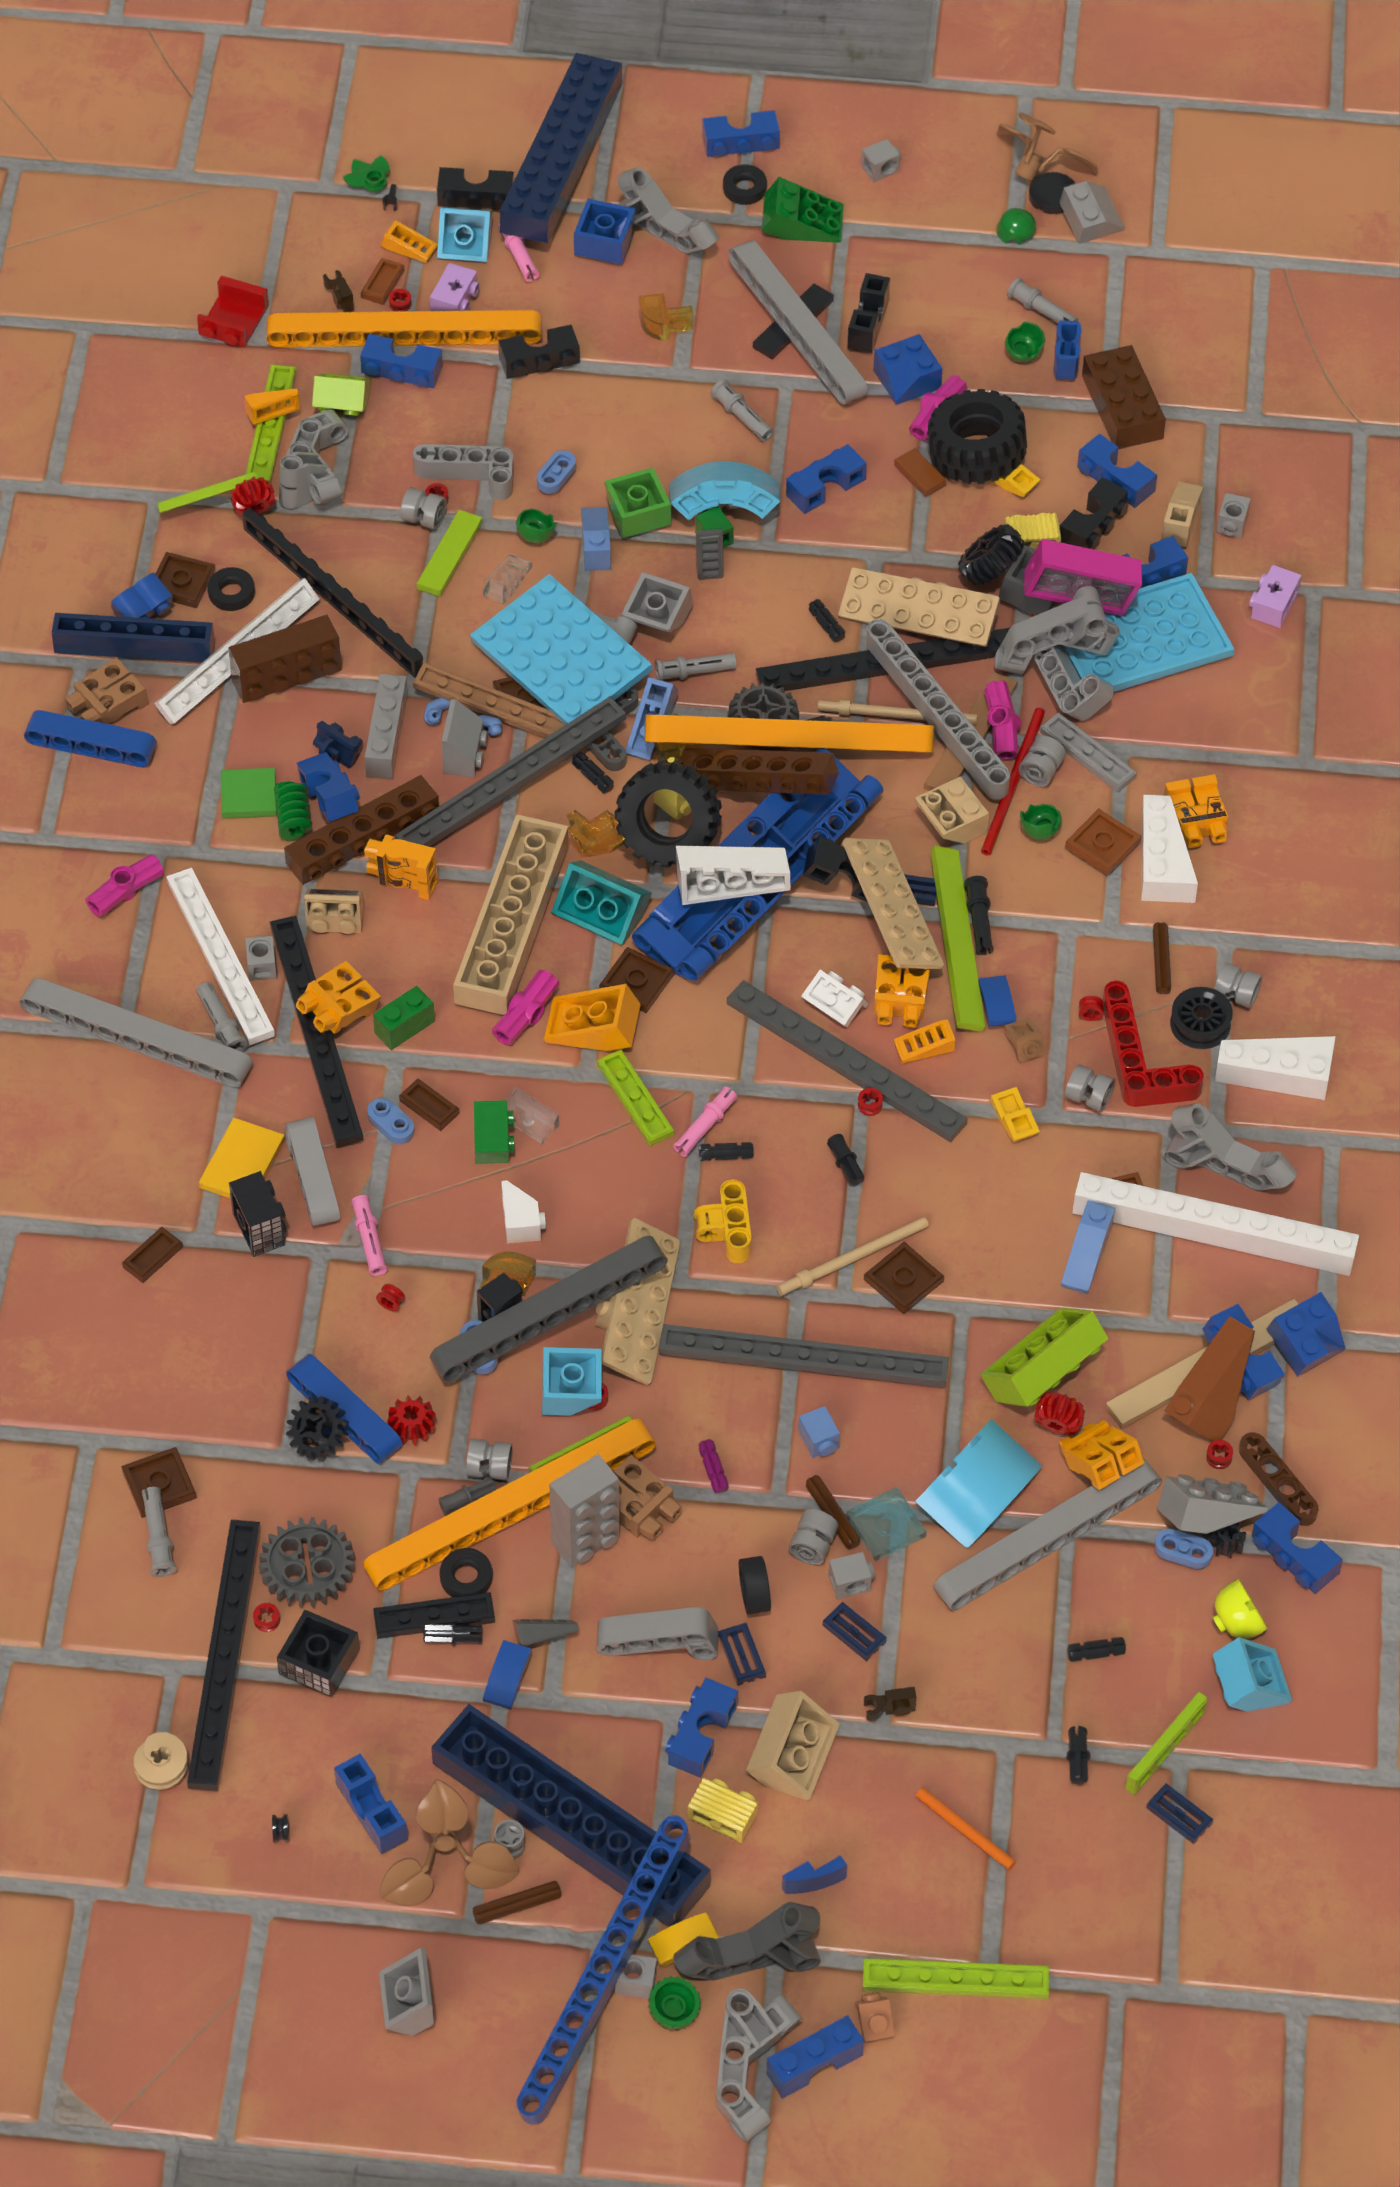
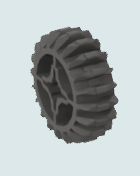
M762 682L758 687L752 683L750 689L742 687L740 693H735L733 700H730L727 717L798 720L799 711L798 704L793 699L791 692L785 693L784 687L776 689L774 683L769 687L765 686Z

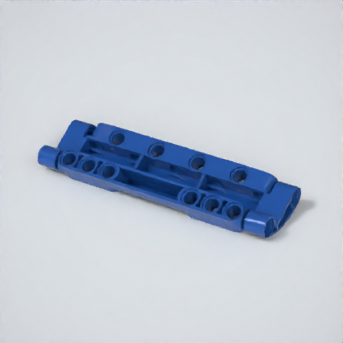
M818 748V749L815 751V752L831 753L830 751H828V750L825 749V748ZM834 756L839 774L829 795L770 793L718 847L785 848L790 870V885H792L803 874L807 852L813 844L812 840L816 841L819 837L835 842L883 793V786L871 775H867L859 781ZM782 795L786 796L789 802L784 800ZM846 806L849 807V808H851V810L853 811V813H850V812L846 809ZM829 823H832L836 827V830L831 828ZM748 828L752 829L756 835L751 834ZM678 885L632 933V940L647 956L673 968L674 974L697 981L785 891L682 905ZM735 905H737V906L702 940V938H703ZM745 907L750 909L753 915L748 914ZM728 925L733 926L736 932H732ZM710 942H714L719 950L713 948Z

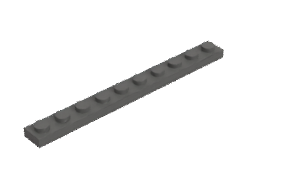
M609 696L397 833L395 839L428 847L432 846L626 720V712Z
M743 980L727 997V1005L861 1088H875L879 1090L883 1095L884 1102L950 1143L967 1125V1117Z
M663 1324L659 1348L660 1355L945 1388L949 1357L667 1324Z

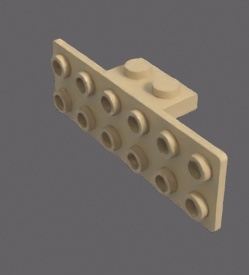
M852 568L838 615L840 618L869 623L875 619H883L894 629L986 647L999 607L1000 598L996 595L950 587L941 582H936L935 584L915 577L909 579Z
M845 838L842 844L896 967L941 969L944 963L890 841Z
M633 1218L629 1223L625 1246L642 1237L653 1236L667 1257V1264L659 1272L597 1304L595 1325L604 1330L607 1329L601 1355V1364L644 1385H649L652 1382L680 1240Z

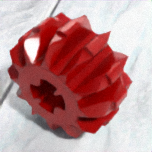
M252 477L250 480L244 479L243 483L236 484L235 489L231 491V503L237 514H241V516L249 508L257 514H262L264 511L271 510L270 506L275 504L274 489L269 481L263 477L257 479Z
M1047 1392L1037 1402L1034 1415L1036 1422L1042 1425L1045 1430H1050L1053 1433H1059L1064 1436L1066 1434L1074 1435L1075 1432L1079 1431L1085 1418V1410L1081 1403L1076 1402L1075 1398H1070L1066 1394L1062 1395L1058 1392Z
M408 1395L405 1402L397 1399L395 1407H390L387 1424L398 1434L403 1445L408 1440H412V1443L416 1445L419 1438L427 1441L428 1433H434L436 1413L432 1411L430 1402L423 1403L421 1396L416 1400H412Z

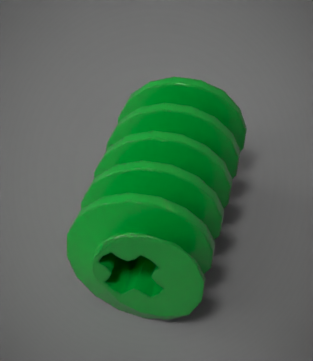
M291 781L276 784L274 794L279 836L286 841L300 839L312 829L310 805L308 804V788L301 783Z

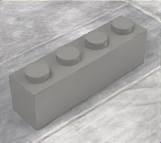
M380 674L365 753L366 777L393 779L408 696L406 676Z

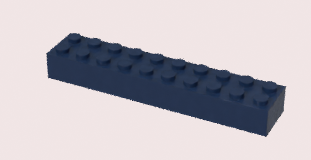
M575 53L500 209V233L548 244L621 89L622 63Z
M468 1704L431 1746L432 1763L624 1895L656 1831ZM685 1852L652 1916L668 1927L681 1922L711 1886V1869ZM664 1855L659 1856L654 1860V1864L664 1865L669 1858ZM650 1882L644 1883L640 1887V1891L649 1892L654 1888L655 1884Z

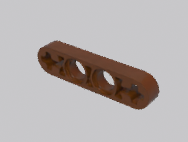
M1255 1432L1245 1434L1241 1438L1239 1445V1454L1274 1498L1300 1520L1299 1525L1309 1526L1316 1521L1319 1510L1316 1500L1262 1435ZM1248 1444L1251 1446L1257 1445V1452L1253 1448L1247 1449ZM1266 1463H1272L1278 1468V1471L1269 1474L1262 1469V1466ZM1288 1484L1294 1487L1295 1492L1291 1495H1285L1280 1491L1279 1487ZM1300 1506L1304 1510L1310 1509V1514L1308 1515L1306 1512L1300 1513Z

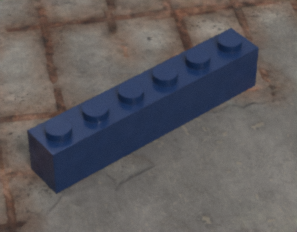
M55 613L51 632L54 653L203 662L213 654L215 644L213 623Z

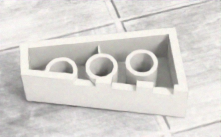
M1143 795L1141 810V901L1195 903L1198 882L1171 796Z
M676 846L677 879L682 905L791 890L790 870L785 848Z
M1336 1036L1221 1040L1215 1082L1325 1100Z

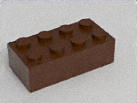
M1129 345L1084 355L1082 378L1111 442L1118 446L1119 449L1163 439L1166 418L1133 346Z
M328 614L228 647L231 679L243 703L257 700L263 696L281 692L287 688L305 684L311 680L332 675L342 670L339 636Z

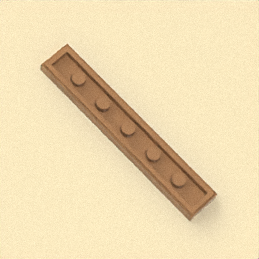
M423 662L413 682V688L446 699L449 702L451 699L457 700L472 711L499 718L501 722L543 738L564 726L548 709Z
M994 672L987 684L992 681H1005L1008 684L1010 696L1012 697L1018 682ZM983 689L968 714H977V724L972 726L985 740L992 729V725L987 719L989 708ZM948 747L925 781V790L930 791L960 776L962 777L966 771Z

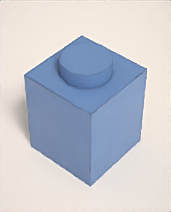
M825 1406L799 1416L798 1432L812 1458L820 1455H830L839 1448L840 1433Z

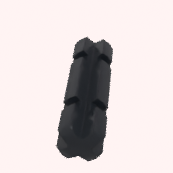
M820 599L811 601L809 603V611L816 617L815 619L826 633H830V638L834 642L843 640L845 638V630L838 624L839 622L831 612L824 608L823 602Z
M580 751L572 757V764L581 770V773L594 785H598L597 788L601 792L608 793L613 789L614 781L608 775L604 776L605 772L592 760H588L589 757L584 752Z
M741 1142V1145H737V1143H714L715 1146L700 1144L698 1149L699 1159L702 1161L711 1160V1157H715V1160L738 1159V1156H742V1159H751L754 1155L753 1143Z
M1123 1637L1111 1638V1641L1101 1639L1083 1642L1084 1645L1074 1643L1069 1644L1067 1647V1655L1072 1662L1081 1661L1082 1657L1088 1660L1108 1657L1109 1653H1113V1656L1125 1654L1126 1644Z

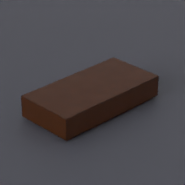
M418 1078L399 1095L400 1102L439 1131H442L459 1115V1108Z
M161 1227L122 1262V1266L140 1282L144 1283L183 1248V1244L169 1231Z

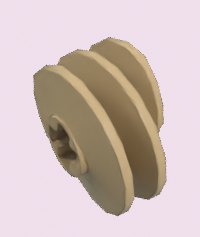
M159 1732L148 1736L134 1755L135 1775L141 1784L150 1789L163 1790L171 1788L178 1784L186 1775L188 1768L187 1750L183 1742L170 1733Z

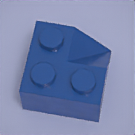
M587 199L574 232V255L622 265L630 244L636 208Z
M920 334L874 350L873 371L896 405L923 396L928 392L937 391L941 387L943 368Z
M1322 1292L1278 1315L1267 1327L1268 1333L1297 1377L1345 1350L1337 1315Z

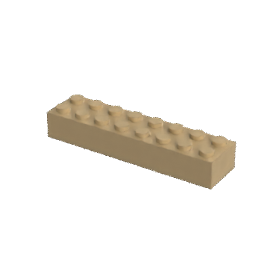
M516 814L453 984L454 1004L501 1015L508 1011V1006L516 993L569 846L568 826Z

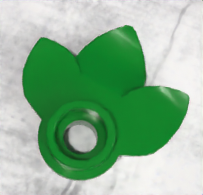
M383 156L377 157L371 165L354 159L351 165L352 173L344 175L343 179L352 187H364L371 192L381 191L387 185L386 176L390 171V166Z

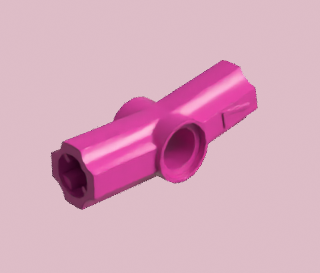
M951 375L935 393H926L921 399V411L909 427L910 433L918 440L926 441L929 438L928 421L934 409L938 408V405L943 400H949L951 395L956 393L958 395L963 394V391L968 390L966 382L957 375Z
M1003 680L992 681L986 684L984 693L989 708L987 719L993 728L994 752L1000 760L1009 761L1016 759V755H1018L1017 731L1021 726V719L1014 711L1008 684Z
M150 854L129 867L118 866L111 871L110 879L85 898L86 905L97 917H103L121 901L133 899L138 889L163 876L164 869L155 855Z
M539 969L525 990L514 995L508 1006V1011L492 1028V1034L499 1042L504 1045H512L528 1025L534 1026L540 1020L545 1009L544 1005L560 985L559 980L550 972Z

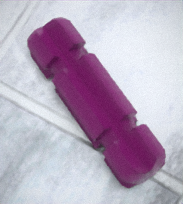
M711 1439L701 1441L699 1443V1451L704 1459L703 1463L709 1480L712 1482V1489L715 1493L725 1492L728 1490L729 1483L724 1475V1469L716 1452L714 1441Z

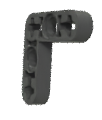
M633 687L614 700L626 712V715L634 711L638 706V692ZM609 731L600 736L606 739L605 743L595 744L591 742L586 745L589 751L606 769L619 771L625 767L627 763L626 750Z

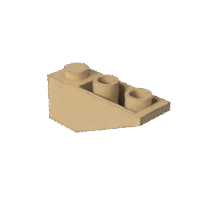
M1178 481L1164 519L1162 540L1174 536L1180 546L1187 547L1202 496L1203 486Z

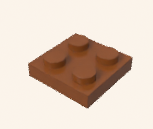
M1098 808L1067 839L1065 848L1106 875H1109L1141 843V835Z

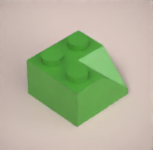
M654 468L604 481L613 520L622 538L671 525V503Z

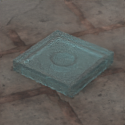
M898 1487L846 1511V1517L875 1561L925 1538L927 1531Z

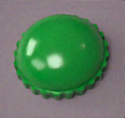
M670 1976V1978H664L662 1981L659 1980L657 1985L653 1986V1990L650 1991L648 1998V2008H650V2014L653 2015V2019L659 2025H663L664 2028L668 2027L670 2030L674 2028L679 2030V2028H686L687 2025L690 2026L692 2021L696 2020L701 2007V1998H699V1992L696 1991V1987L692 1986L690 1981L687 1982L685 1978L681 1979L678 1976L676 1978Z

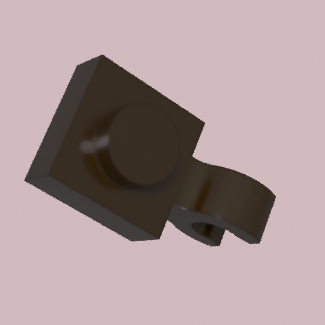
M336 270V279H329L324 274L323 284L327 289L334 290L332 291V296L336 306L340 305L343 312H353V293L345 278L342 277V273Z
M915 1687L885 1690V1695L871 1694L865 1696L864 1706L873 1705L876 1707L874 1710L866 1711V1719L876 1720L884 1711L886 1715L894 1714L897 1716H903L915 1711L917 1699Z

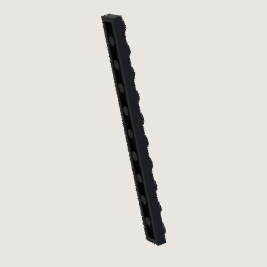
M251 508L242 513L244 530L300 579L305 578L318 595L410 675L416 678L423 664V656L418 649L408 645L399 633L393 632L382 618H377L371 613L366 604L356 600L347 588L341 587L330 573H325L319 568L314 559L304 555L301 549L295 543L289 542L279 529H274L262 514H257Z
M1010 628L992 630L986 647L943 638L906 645L926 669L995 658L996 652ZM869 650L756 668V678L759 686L762 682L765 686L769 687L774 683L776 689L784 687L785 691L889 675Z
M297 916L270 921L271 932L336 1147L363 1141L362 1129L332 1031L328 1030L320 1033L313 1023L316 1016L313 1011L302 1014L296 1008V1003L299 997L305 993L308 983L316 980Z
M232 1519L230 1521L187 1780L189 1789L218 1791L261 1529L260 1522Z

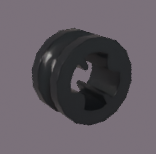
M283 1814L281 1818L272 1815L273 1842H277L278 1839H284L285 1842L289 1841L288 1814Z

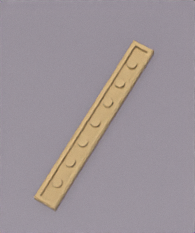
M1295 1299L1251 1322L1254 1326L1252 1330L1255 1331L1250 1354L1256 1355L1276 1344L1268 1333L1267 1327L1275 1317L1298 1305ZM1206 1348L1108 1401L1105 1407L1106 1410L1123 1429L1168 1404Z

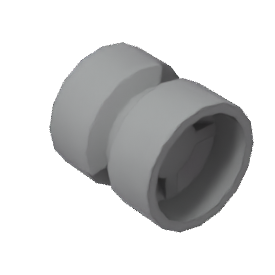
M410 487L403 498L400 517L402 520L412 523L420 521L422 526L436 530L441 525L445 515L446 498L432 493L427 496L425 491Z
M1049 736L1037 737L1030 747L1029 753L1025 755L1019 765L1020 775L1032 785L1047 786L1066 756L1064 747L1057 740Z
M1225 962L1214 989L1222 993L1228 1000L1234 998L1235 1003L1251 1008L1260 990L1263 975L1249 970L1243 973L1241 967Z
M1078 1064L1068 1081L1065 1097L1078 1103L1086 1101L1087 1107L1102 1112L1113 1093L1115 1079L1102 1073L1096 1076L1094 1075V1070Z
M471 1438L467 1455L466 1475L483 1478L486 1474H489L491 1479L508 1481L512 1461V1443L496 1441L493 1445H490L488 1440Z
M809 1509L803 1512L798 1523V1530L794 1533L788 1550L796 1559L804 1563L819 1565L826 1558L830 1547L829 1544L833 1541L838 1530V1523L831 1515L823 1511Z

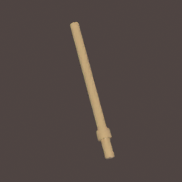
M841 699L840 702L823 700L818 702V711L837 712L841 716L859 714L925 720L917 709L851 703V700ZM963 713L972 725L977 724V714Z
M922 1217L809 1271L804 1269L796 1273L794 1278L777 1285V1291L780 1296H783L795 1289H804L811 1286L813 1281L929 1227L928 1221L925 1217Z

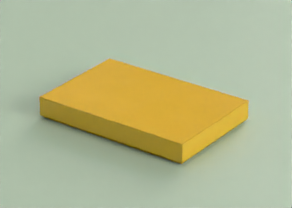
M233 1117L199 1181V1188L231 1199L229 1182L261 1171L265 1179L285 1141V1135Z

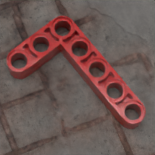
M1117 980L1107 983L1104 988L1103 1011L1123 1101L1129 1106L1140 1107L1193 1101L1199 1098L1202 1093L1204 1073L1200 1067L1196 1065H1181L1154 1069L1146 1068L1129 988L1124 982Z

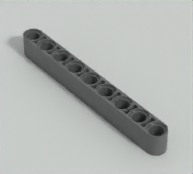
M653 1236L642 1237L439 1345L431 1352L430 1359L445 1382L455 1381L659 1272L666 1266L668 1259Z

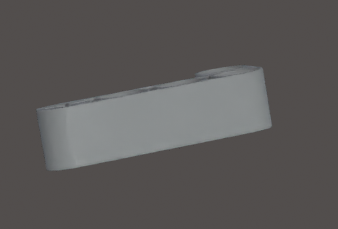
M422 444L416 446L413 450L414 474L419 478L489 480V494L493 499L506 500L512 494L513 453L507 447Z
M1058 644L1033 655L1055 700L1064 713L1077 720L1085 721L1112 699L1114 689L1109 682L1094 674H1088L1080 679L1063 645Z
M314 1117L285 1123L287 1147L290 1155H293L312 1227L339 1221L340 1212Z
M699 1607L605 1617L598 1622L596 1649L602 1655L618 1656L687 1648L695 1659L712 1660L718 1654L719 1628L711 1614L706 1609Z

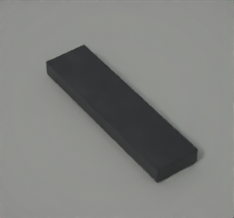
M813 283L800 298L812 314L817 317L834 301V294ZM774 321L753 341L752 348L773 360L791 340L778 323Z
M491 1592L373 1608L377 1639L423 1633L424 1625H452V1622H455V1625L476 1626L495 1623Z

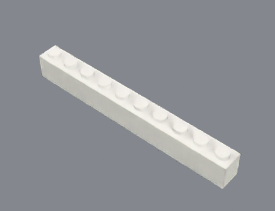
M1081 1172L1072 1212L1073 1214L1083 1215L1089 1200L1115 1208L1113 1223L1346 1276L1351 1274L1359 1238L1358 1234Z

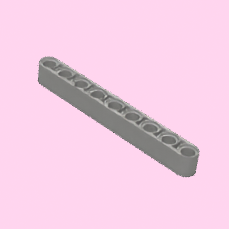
M754 240L730 248L728 255L732 266L841 404H846L866 396L868 389L861 374Z
M875 619L869 622L867 626V647L916 709L919 710L929 725L934 726V731L985 794L994 800L1005 798L1009 792L1010 772L892 626L883 619Z
M34 978L19 1002L24 1010L33 1015L230 1087H240L253 1065L252 1059L241 1051L44 979Z
M1143 1457L1144 1464L1124 1476L1119 1474V1479L1101 1490L1096 1489L1093 1485L946 1572L936 1580L933 1588L950 1610H958L1150 1495L1159 1488L1162 1478Z

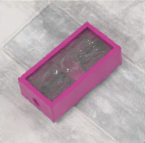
M1041 539L1024 570V595L1065 604L1072 601L1078 589L1084 586H1092L1098 591L1104 612L1124 616L1142 585L1141 560L1046 539Z

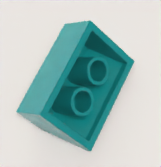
M582 860L575 861L568 865L551 913L624 945L643 918L652 892Z

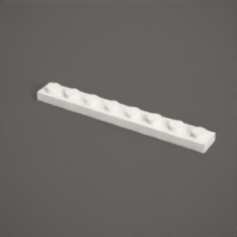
M305 578L296 582L154 703L169 725L177 722L231 675L228 647L287 628L319 600V597Z
M189 868L166 876L167 884L249 1046L274 1037V1029L193 869Z

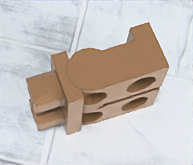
M117 657L85 677L82 682L79 680L74 683L75 692L65 698L66 706L72 713L75 714L83 708L86 710L79 715L81 719L105 724L119 720L125 713L135 707L140 710L148 705L145 687L132 674L130 675V671Z
M630 1455L613 1471L619 1478V1523L631 1530L635 1537L638 1538L643 1534L654 1541L663 1531V1524L657 1518L663 1515L670 1522H674L680 1516L682 1507L673 1498V1489L665 1485L633 1455Z

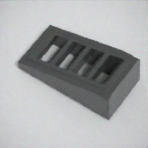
M722 529L696 531V571L699 580L723 577ZM712 541H716V542H714V543H703V544H702V542H712Z
M570 1619L512 1620L517 1642L523 1646L579 1630L578 1624Z

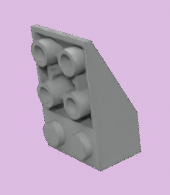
M1179 1474L1178 1477L1166 1476L1157 1507L1179 1530L1204 1534L1265 1513L1268 1508L1258 1500L1259 1497L1249 1492L1247 1486L1240 1482L1231 1481L1230 1484H1222L1212 1478H1204V1481H1199L1183 1474Z

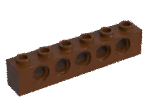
M684 748L679 761H683L685 766L690 764L696 766V771L699 774L705 773L710 778L708 783L710 786L715 785L717 791L829 795L839 774L833 753Z
M420 775L359 807L358 812L341 817L284 847L286 865L302 885L317 880L330 870L343 866L345 862L364 855L369 839L383 841L385 835L394 837L400 831L438 808L439 796L423 776Z

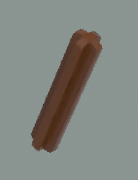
M1157 922L1153 925L1156 991L1159 994H1168L1171 991L1168 925L1165 922Z
M814 1475L806 1480V1488L820 1509L837 1521L838 1530L836 1533L846 1548L853 1549L860 1544V1536L820 1476Z
M551 1881L474 1906L472 1908L473 1917L477 1924H482L561 1897V1889L557 1881Z

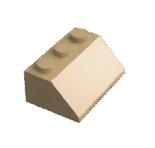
M802 1691L777 1694L746 1771L767 1788L803 1800H810L840 1723Z

